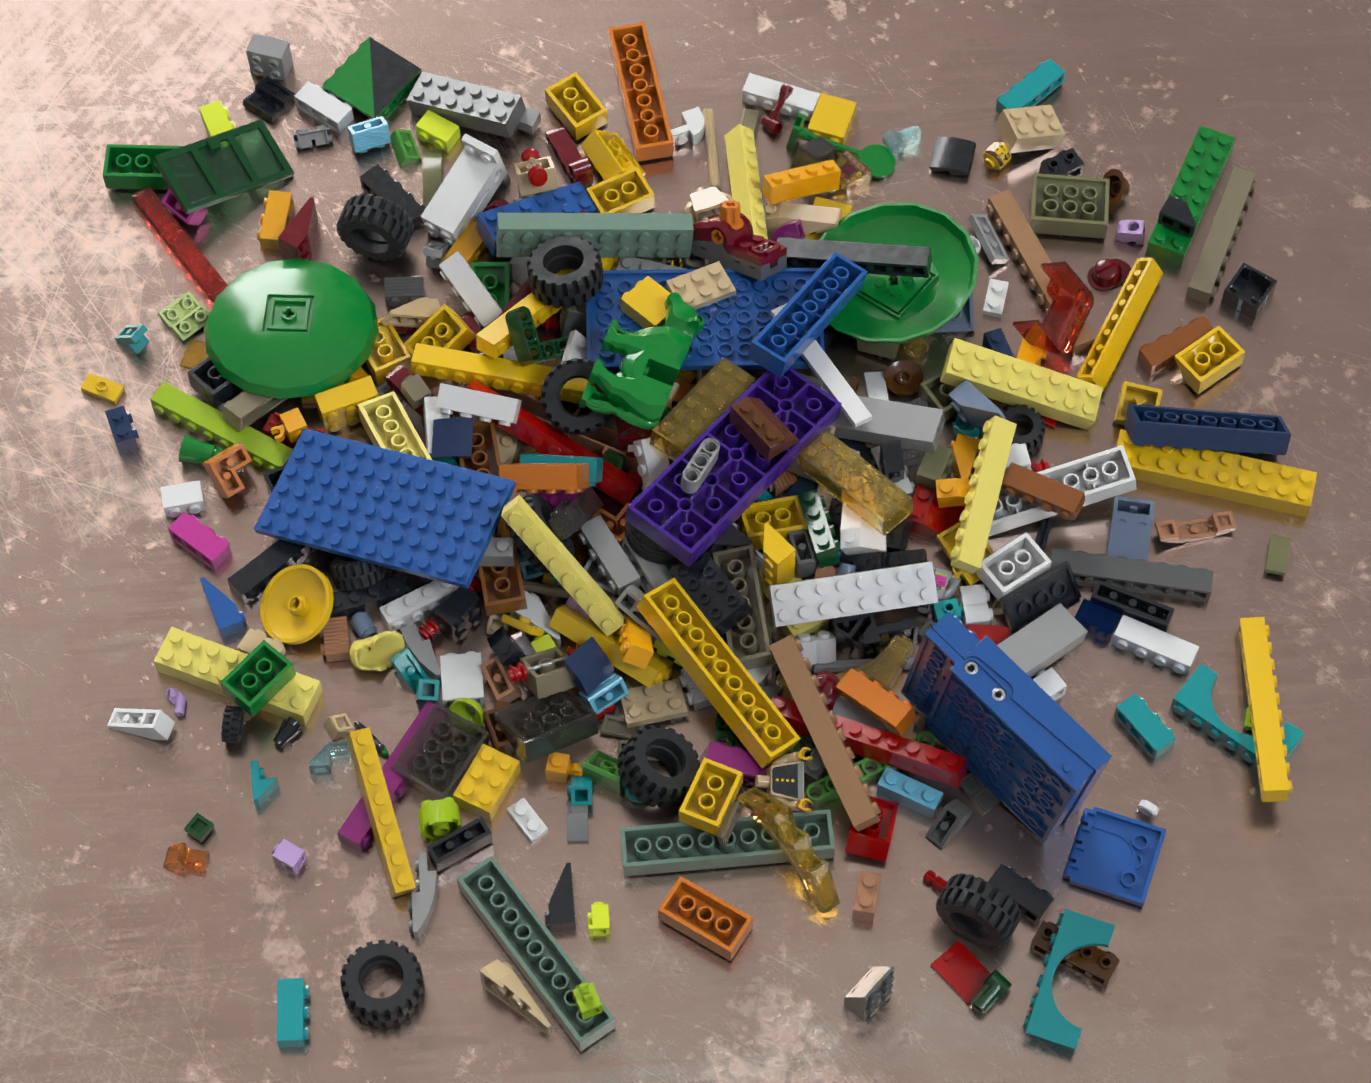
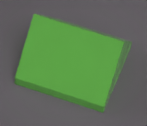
M596 750L582 763L583 776H592V782L618 794L621 793L624 786L622 784L623 779L619 778L617 758Z

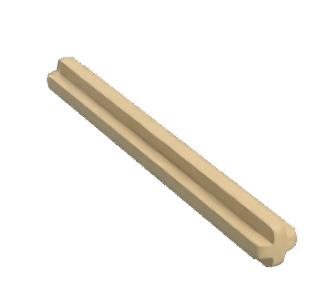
M705 108L703 116L705 121L710 188L716 187L719 189L720 176L713 110Z

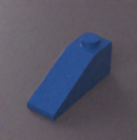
M204 577L200 578L221 638L245 630L243 622H246L243 611H238L236 604Z

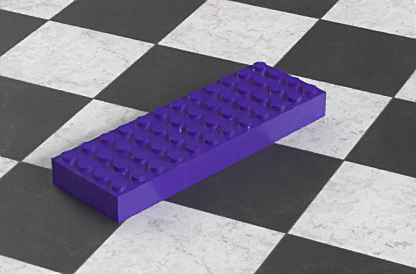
M791 367L781 378L767 370L732 405L745 397L761 399L799 441L767 461L729 421L730 406L627 506L625 520L690 567L839 417L842 403ZM705 439H716L720 444V449L715 465L697 492L693 494L685 493L681 489L684 469Z

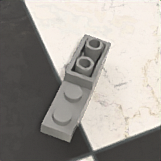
M427 851L418 852L419 860H415V872H419V879H416V892H411L412 900H408V911L412 913L413 920H409V932L414 934L415 940H419L426 930L433 914L437 897L436 871H429Z

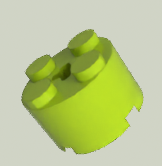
M445 797L442 800H425L421 802V807L417 814L423 840L427 838L430 839L431 843H434L462 827L459 806L454 802V798Z

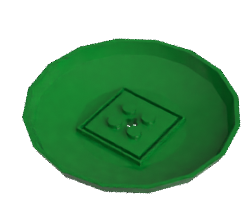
M880 203L852 212L841 219L837 227L826 230L820 240L931 247L932 264L929 278L867 274L863 287L830 322V325L838 332L869 344H903L935 333L960 313L977 283L979 257L968 231L947 213L919 203Z
M302 258L266 262L238 275L217 296L204 325L206 353L221 376L248 393L278 399L315 395L348 380L369 358L379 332L376 306L355 278L331 264Z

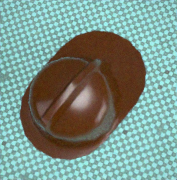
M1115 168L1110 169L1103 176L1104 179H1110L1108 213L1113 212L1119 206L1130 190L1128 180L1120 170Z

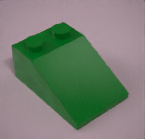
M471 262L472 270L503 311L511 301L512 264L510 262ZM471 310V315L473 316V318L476 317Z

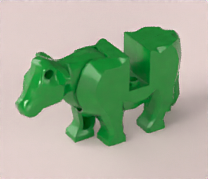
M676 292L669 294L665 301L667 314L664 326L649 327L636 332H629L623 330L619 326L618 321L613 319L601 349L623 355L619 373L617 375L612 374L605 368L602 360L597 358L588 382L596 383L604 393L598 392L592 385L587 384L579 407H588L594 412L616 415L626 422L643 429L652 430L657 428L676 377L687 358L693 339L704 329L705 319L697 313L693 306L685 303L681 295Z

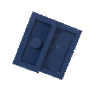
M443 418L433 420L431 459H472L474 418Z
M592 636L562 662L567 670L576 678L573 682L586 696L615 671L609 658Z

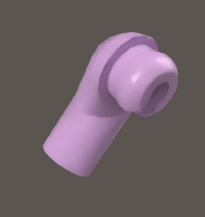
M168 688L165 695L175 705L174 715L184 716L186 697L178 689Z

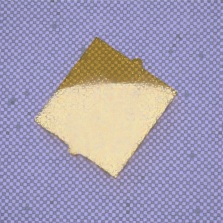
M192 338L187 350H184V357L180 367L192 369L209 357L206 353V343Z

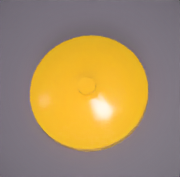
M305 564L292 565L278 572L266 586L261 598L260 617L266 632L272 638H277L282 643L289 645L301 644L314 638L327 624L333 609L334 596L330 581L320 570Z

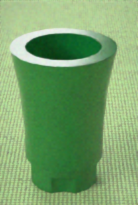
M185 435L179 451V462L202 464L224 449Z

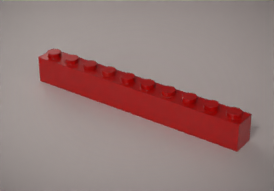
M476 379L466 387L471 390L500 395ZM521 407L517 424L511 423L510 427L499 424V420L493 419L494 424L542 454L600 457ZM603 459L602 482H597L595 487L624 505L630 504L642 485L638 483L637 479Z
M774 694L771 699L772 703L798 735L811 737L795 701ZM835 715L838 720L835 725L837 729H842L846 737L844 744L846 748L850 746L854 754L959 788L966 774L965 757Z

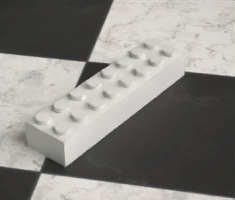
M1123 445L1037 472L1084 492L1085 503L1083 506L1137 490L1136 479ZM1001 487L999 502L996 505L989 536L1058 514L1052 511L1046 512L1033 503L1027 504L1019 497L1008 496L1002 491Z
M932 562L768 586L774 627L938 603Z

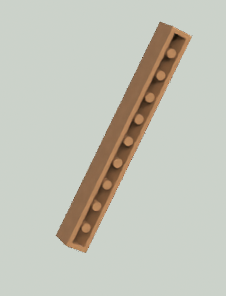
M1008 189L989 196L988 205H986L989 216L994 218L997 230L1002 232L1005 244L1010 246L1014 260H1018L1020 270L1023 275L1027 276L1030 288L1035 290L1039 304L1043 305L1046 309L1047 318L1054 323L1057 335L1062 337L1065 349L1070 351L1072 357L1089 351L1095 341V337L1011 191Z
M789 635L770 645L771 652L854 828L859 832L881 821L878 815L881 811L876 801L872 803L870 799L872 792L868 784H863L861 777L864 775L859 765L855 766L852 761L855 756L850 746L846 748L844 744L846 737L842 729H837L835 725L838 720L833 710L829 712L826 706L829 704L825 693H820L818 689L821 684L817 676H812L809 670L812 668L808 657L804 658L801 653L804 648L800 640H795L792 635Z

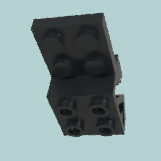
M926 549L842 556V563L856 566L855 571L857 572L927 562Z
M872 612L851 617H839L833 620L832 634L836 637V650L842 654L850 656L854 648L859 649V659L879 658L881 650L915 644L917 642L919 624L917 618H905L899 622H886L877 626Z

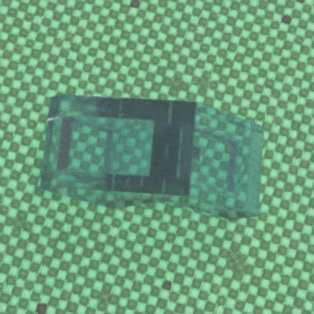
M347 741L329 742L309 762L311 775L331 774V758L351 757Z

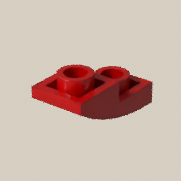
M984 624L966 625V629L973 631L979 641L987 635L998 645L1010 637V627Z

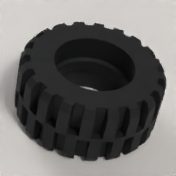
M359 194L347 200L336 225L341 241L345 242L348 248L353 249L355 253H359L365 258L369 257L372 260H381L382 262L394 261L403 256L414 231L411 217H409L406 211L402 210L401 206L394 204L389 199H383L381 196H373V194Z
M566 235L565 237L555 236L551 240L549 238L543 244L537 245L536 250H533L529 255L527 272L530 288L539 301H543L545 305H553L554 308L580 306L583 302L587 303L590 301L592 296L595 297L603 285L604 274L600 253L595 245L586 239L583 240L582 237ZM562 269H577L570 274H554Z
M575 358L561 362L546 376L541 388V404L545 415L554 426L570 434L582 435L593 433L602 428L613 415L591 411L586 415L577 416L567 412L561 404L560 393L563 386L569 380L574 378L589 380L595 364L591 360ZM593 383L598 392L604 393L596 383Z
M536 493L524 496V501L566 549L574 555L575 548L573 547L574 544L571 536L552 506ZM506 522L511 538H513L517 548L520 549L528 562L541 573H550L546 566Z
M651 725L638 730L620 751L617 767L619 768V778L623 779L622 784L624 788H628V793L632 797H637V801L641 803H648L647 806L650 807L657 805L658 808H666L667 806H675L686 797L701 764L700 760H697L699 757L697 751L692 748L693 744L687 741L682 733L678 734L675 732V729H666L665 726L661 725L657 727ZM646 756L662 761L668 767L671 777L657 773L648 763Z
M964 873L952 876L936 901L937 914L944 923L949 925V928L972 942H977L979 945H986L990 948H1000L1009 942L1021 920V910L1017 902L1013 901V898L1007 895L1004 890L994 886L995 884L987 882L983 878H977L970 874L965 875Z
M378 940L377 944H373L372 941L367 942V947L362 948L359 946L355 949V955L350 954L348 956V964H343L341 970L343 975L340 976V984L348 1009H351L352 1014L356 1018L361 1017V1021L366 1024L372 1021L373 1026L380 1027L381 1023H386L387 1027L392 1026V1022L396 1020L398 1023L404 1021L406 1014L410 1017L414 1013V1006L419 1007L421 1003L420 997L424 994V978L420 963L417 962V957L413 952L409 953L408 947L404 945L398 947L396 941L391 940L390 944L386 943L385 940ZM390 968L401 974L403 979L401 987L389 997L373 998L363 991V981L374 970Z

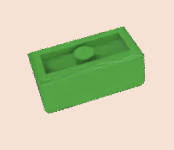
M394 129L390 135V140L399 166L404 167L421 162L422 159L411 130Z

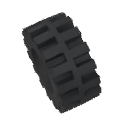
M226 705L221 727L222 742L240 743L244 726V710L241 707Z

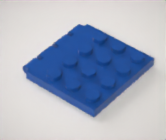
M1095 806L1093 810L1085 808L1080 823L1083 825L1078 826L1074 839L1076 843H1073L1068 860L1072 862L1066 863L1063 877L1070 879V884L1143 907L1167 829Z

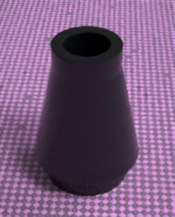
M290 716L284 719L273 741L283 748L287 742L300 732L301 724Z

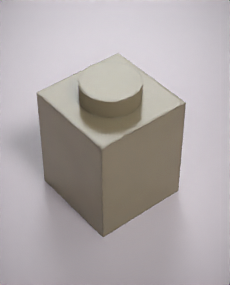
M418 373L414 376L410 375L402 381L401 392L413 409L423 404L424 397H431L430 389Z

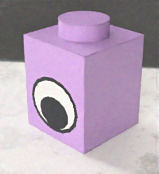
M285 839L280 844L278 843L272 851L274 864L294 875L297 874L307 859L305 850Z

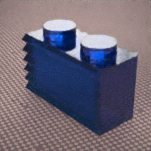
M1083 599L1074 618L1088 633H1091L1101 641L1107 640L1110 642L1120 622L1121 614Z

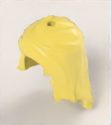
M395 630L384 631L373 637L354 641L349 651L350 660L359 670L384 671L387 667L393 666L389 660L404 647L406 648V643L403 635Z

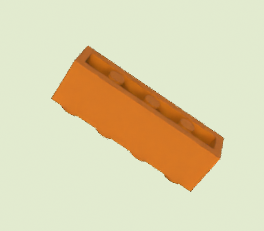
M851 668L836 685L842 697L900 736L917 719L912 704L906 700L904 702L899 700V697L893 691L887 692L884 690V687L878 681H870L869 677L862 671L857 672Z

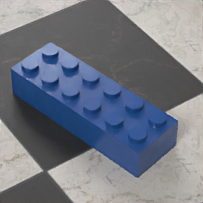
M579 181L478 213L476 229L492 256L497 255V213H579L581 210L585 213H597V208Z

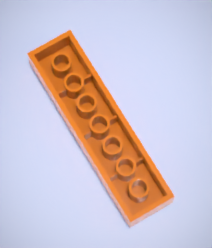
M645 22L608 28L609 45L636 161L674 156L673 139Z

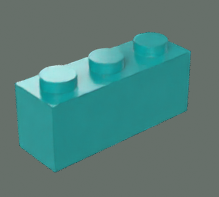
M1134 693L1116 706L1114 716L1154 760L1174 746L1176 739L1174 732L1169 727L1166 728L1160 716L1148 708L1147 702L1142 697L1139 698Z
M304 978L278 979L276 1041L279 1048L305 1047V1040L309 1039V1027L305 1026V1019H309V1006H306V998L310 997L309 985L305 984Z

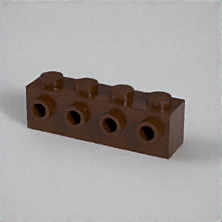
M1043 920L1031 941L1030 949L1044 957L1046 954L1051 955L1053 946L1049 944L1053 933H1058V925L1053 922L1047 923ZM1085 946L1069 953L1059 964L1107 988L1119 965L1120 959L1114 953L1103 951L1097 946Z

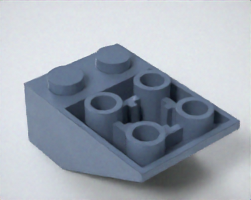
M1121 496L1114 497L1107 556H1123L1127 559H1144L1147 561L1155 501Z

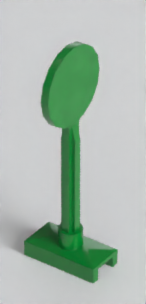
M798 113L786 148L793 150L799 139L808 140L843 154L847 150L850 151L859 162L871 170L866 175L872 178H885L893 172L896 160L890 149L883 145L873 144L860 151L810 133L809 130L803 128L805 115Z

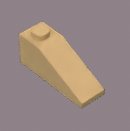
M420 297L391 310L382 323L383 325L420 328L440 308L438 299Z

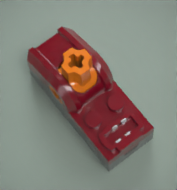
M725 200L720 203V213L711 215L708 219L693 224L691 253L714 263L719 261L724 267L760 281L787 268V247L776 241L767 240L763 236L754 235L751 222L744 214L740 213V202Z

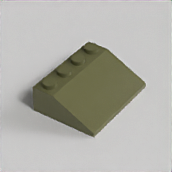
M1033 173L1029 224L1034 233L1105 239L1108 228L1110 179Z

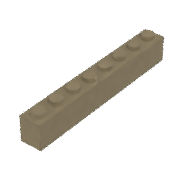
M1233 167L1189 283L1186 297L1208 304L1210 297H1215L1218 288L1215 284L1216 282L1220 283L1223 271L1220 270L1227 265L1229 256H1226V254L1233 249L1235 241H1232L1233 236L1237 237L1240 226H1238V222H1243L1246 213L1243 210L1244 206H1249L1252 197L1249 196V193L1254 192L1257 181H1254L1256 173Z

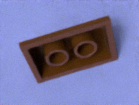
M745 397L731 406L729 421L767 461L799 441L761 399Z

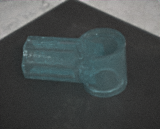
M912 126L899 132L890 130L884 134L882 141L893 155H898L904 151L906 146L922 141L923 136L918 126Z

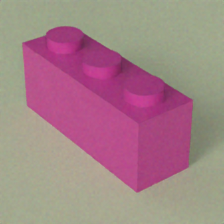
M183 512L168 527L172 539L214 570L232 554L229 541L222 536L218 537L211 527L203 526L199 519L192 514L189 515Z

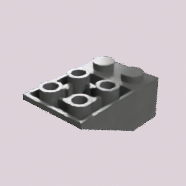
M893 966L872 967L845 996L844 1005L863 1021L868 1016L871 1018L878 1010L877 1006L881 1001L886 1002L892 994L891 989L895 978V968Z

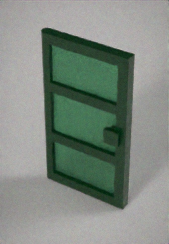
M262 119L156 155L153 159L186 215L294 176L293 169Z

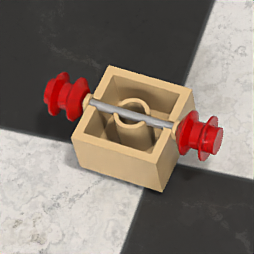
M528 148L521 155L522 162L513 163L521 196L532 197L536 193H545L559 188L551 156L541 158L536 149Z

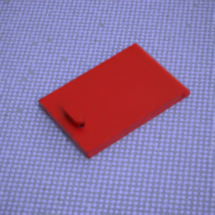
M959 940L930 965L967 1005L970 1004L971 999L983 987V982L991 974Z

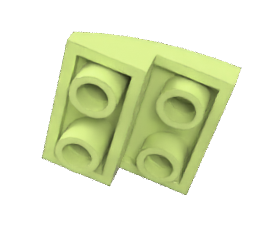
M188 291L159 312L158 316L184 342L204 327L209 312Z

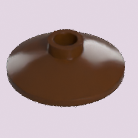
M901 360L888 366L884 374V380L888 389L893 393L910 395L919 390L920 384L923 382V373L915 363Z

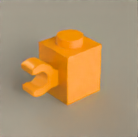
M297 407L280 414L282 425L274 426L270 430L272 435L279 433V435L274 437L276 443L282 442L286 435L290 442L293 443L298 441L303 429H308Z
M550 751L545 768L546 780L567 784L568 775H583L582 764H571L569 754Z

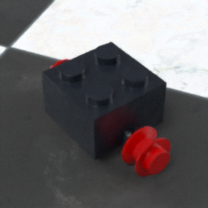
M474 576L468 589L458 587L434 611V620L425 619L426 625L418 626L420 636L425 640H434V633H442L454 644L459 639H464L468 630L472 626L478 625L482 619L480 598L476 594L477 590L482 592L481 580Z

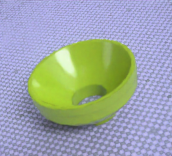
M458 698L450 705V718L461 730L476 732L484 724V711L481 705L474 701V699ZM468 705L472 706L476 710V713L471 712L468 708Z

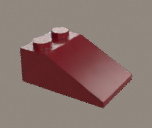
M313 197L307 200L278 237L282 259L284 260L296 258L310 260L312 257L318 222Z

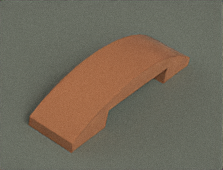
M1231 510L1212 513L1211 517L1176 523L1172 519L1155 522L1154 524L1160 542L1185 543L1209 539L1229 533L1237 528Z

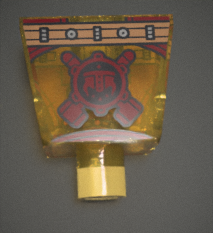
M848 149L835 161L841 170L839 190L844 195H849L871 183L872 171ZM838 189L831 190V191H828V192L832 194V193H834V192H835L836 190H838Z

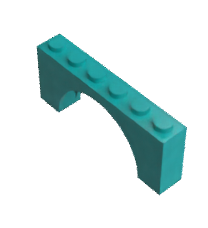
M1201 663L1175 695L1171 707L1178 715L1188 718L1194 726L1201 727L1207 731L1209 736L1223 742L1229 750L1236 751L1242 755L1244 760L1257 766L1253 735L1242 734L1231 729L1218 717L1211 698L1212 688L1216 683L1218 674ZM1288 721L1282 726L1285 733L1282 743L1287 746L1285 762L1301 743L1305 734Z
M1065 909L1064 914L1059 913L1056 925L1060 927L1058 933H1053L1049 945L1053 946L1051 955L1046 954L1043 966L1046 967L1044 975H1039L1036 986L1040 987L1037 996H1032L1029 1007L1033 1008L1031 1016L1026 1015L1023 1028L1026 1029L1025 1034L1075 1051L1082 1028L1070 1023L1058 1010L1052 994L1053 975L1059 963L1076 949L1085 946H1103L1108 948L1115 925Z

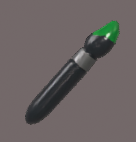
M354 722L357 730L366 728L361 722ZM372 734L378 753L383 756H389L386 746L381 744Z

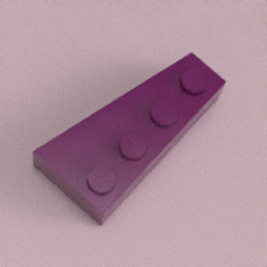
M710 742L700 756V764L705 757L743 772L742 786L751 783L754 788L766 789L755 786L756 775H766L767 768L772 763L761 768L749 751H745L741 747L725 746L721 742Z

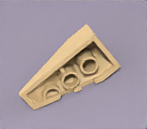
M780 202L771 205L766 203L764 214L768 240L772 239L774 232L780 226L797 219H801L805 235L813 232L818 234L837 227L842 210L841 208Z
M496 959L480 970L483 987L548 1035L552 1033L551 1024L509 963L505 961L502 963Z

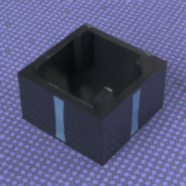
M1243 262L1224 289L1221 302L1255 320L1273 295L1277 280Z

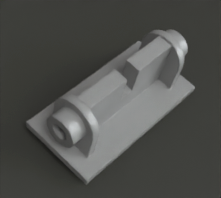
M325 125L315 127V130H297L293 134L294 139H298L294 141L295 147L300 149L313 147L311 140H315L316 146L327 145L329 142H333L332 135L327 134L331 133L330 127L326 128Z

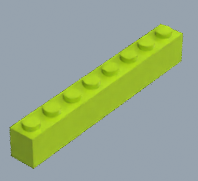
M164 381L150 398L152 409L157 414L168 416L174 423L185 425L191 432L196 431L200 433L206 440H213L224 449L229 448L235 443H243L252 460L251 462L258 467L266 468L268 471L285 465L293 451L292 448L282 443H276L271 437L250 426L240 432L223 420V412Z

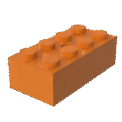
M589 463L499 465V477L516 482L517 485L513 493L525 492V490L526 493H538L545 490L546 494L563 492L564 490L565 494L583 492L584 488H589Z
M682 876L679 877L658 909L659 920L729 961L733 959L753 928V917Z

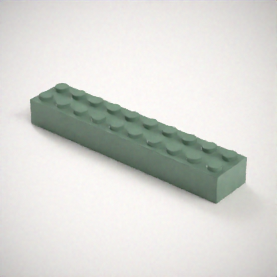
M497 213V257H529L531 252L536 250V246L540 243L543 244L545 240L549 238L550 240L554 239L555 236L565 237L566 235H571L572 237L579 236L583 240L590 241L596 246L601 257L690 258L694 231L692 214Z
M830 809L811 811L810 813L794 812L739 817L725 847L719 843L717 836L683 822L620 828L624 876L834 858L835 854Z
M490 856L457 878L460 891L580 1052L616 1028L614 1016L601 999L603 1012L582 1020L573 999L572 990L577 985L588 982L493 856Z

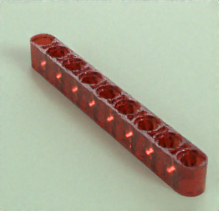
M149 186L132 194L131 197L135 205L214 304L217 296L228 286L169 210L161 204V200Z

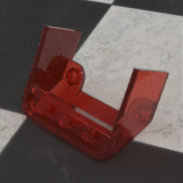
M1066 261L1042 263L1040 267L1050 278L1047 293L1053 300L1042 324L1039 320L1015 321L1012 325L1030 345L1059 356L1069 355L1093 307L1094 296Z

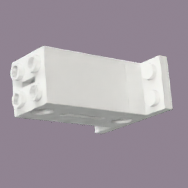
M464 134L461 139L464 145L463 151L421 215L428 234L435 238L439 236L450 246L455 243L472 219L477 222L478 213L483 212L499 185L502 183L507 186L510 182V177L498 150L467 134Z

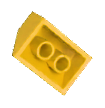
M594 129L581 144L585 151L584 154L592 161L594 169L600 173L603 181L635 167L639 168L644 177L645 172L618 133Z
M1217 326L1175 355L1174 359L1185 382L1197 394H1200L1243 363L1245 351L1220 326Z
M768 523L764 525L763 582L767 587L769 585L788 583L794 578L796 549Z

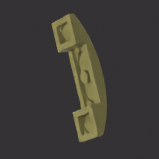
M423 150V205L426 208L442 184V150Z

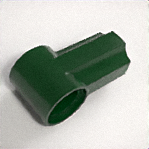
M996 969L983 982V987L970 1001L972 1006L982 1014H985L998 998H1001L1012 986V983Z

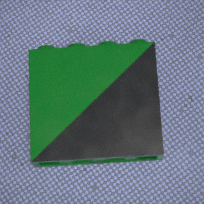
M369 37L359 45L353 54L348 56L345 63L339 66L330 78L324 81L322 87L323 91L335 95L367 115L369 120L383 116L386 120L410 94L422 73V69Z

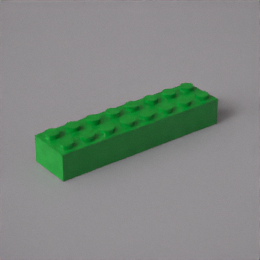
M1201 125L1199 126L1169 194L1187 202L1196 222L1194 236L1191 238L1160 223H1156L1148 241L1145 255L1182 267L1233 151L1235 137Z

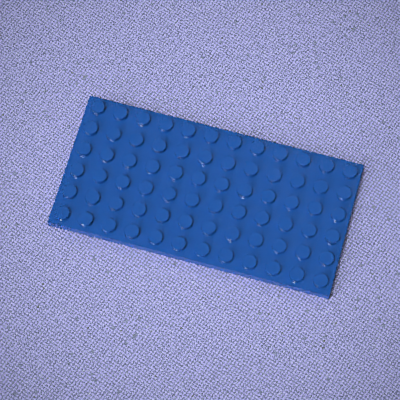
M786 268L762 281L732 269H724L736 289V295L696 310L705 319L704 329L693 339L687 358L680 370L765 369L747 357L752 341L773 319L771 310L788 303L819 268ZM697 269L603 270L604 280L601 289L595 297L592 296L591 300L586 303L587 359L596 362L598 358L602 360L608 371H619L623 355L601 349L612 320H617L619 326L625 331L636 332L644 329L621 311L622 295L632 290L638 281L644 280L647 276L669 292L666 286L667 280ZM822 331L815 340L825 352L824 332ZM802 356L791 366L792 369H811Z
M304 428L254 527V531L269 537L468 589L502 517L503 507L508 504L517 484L514 480Z

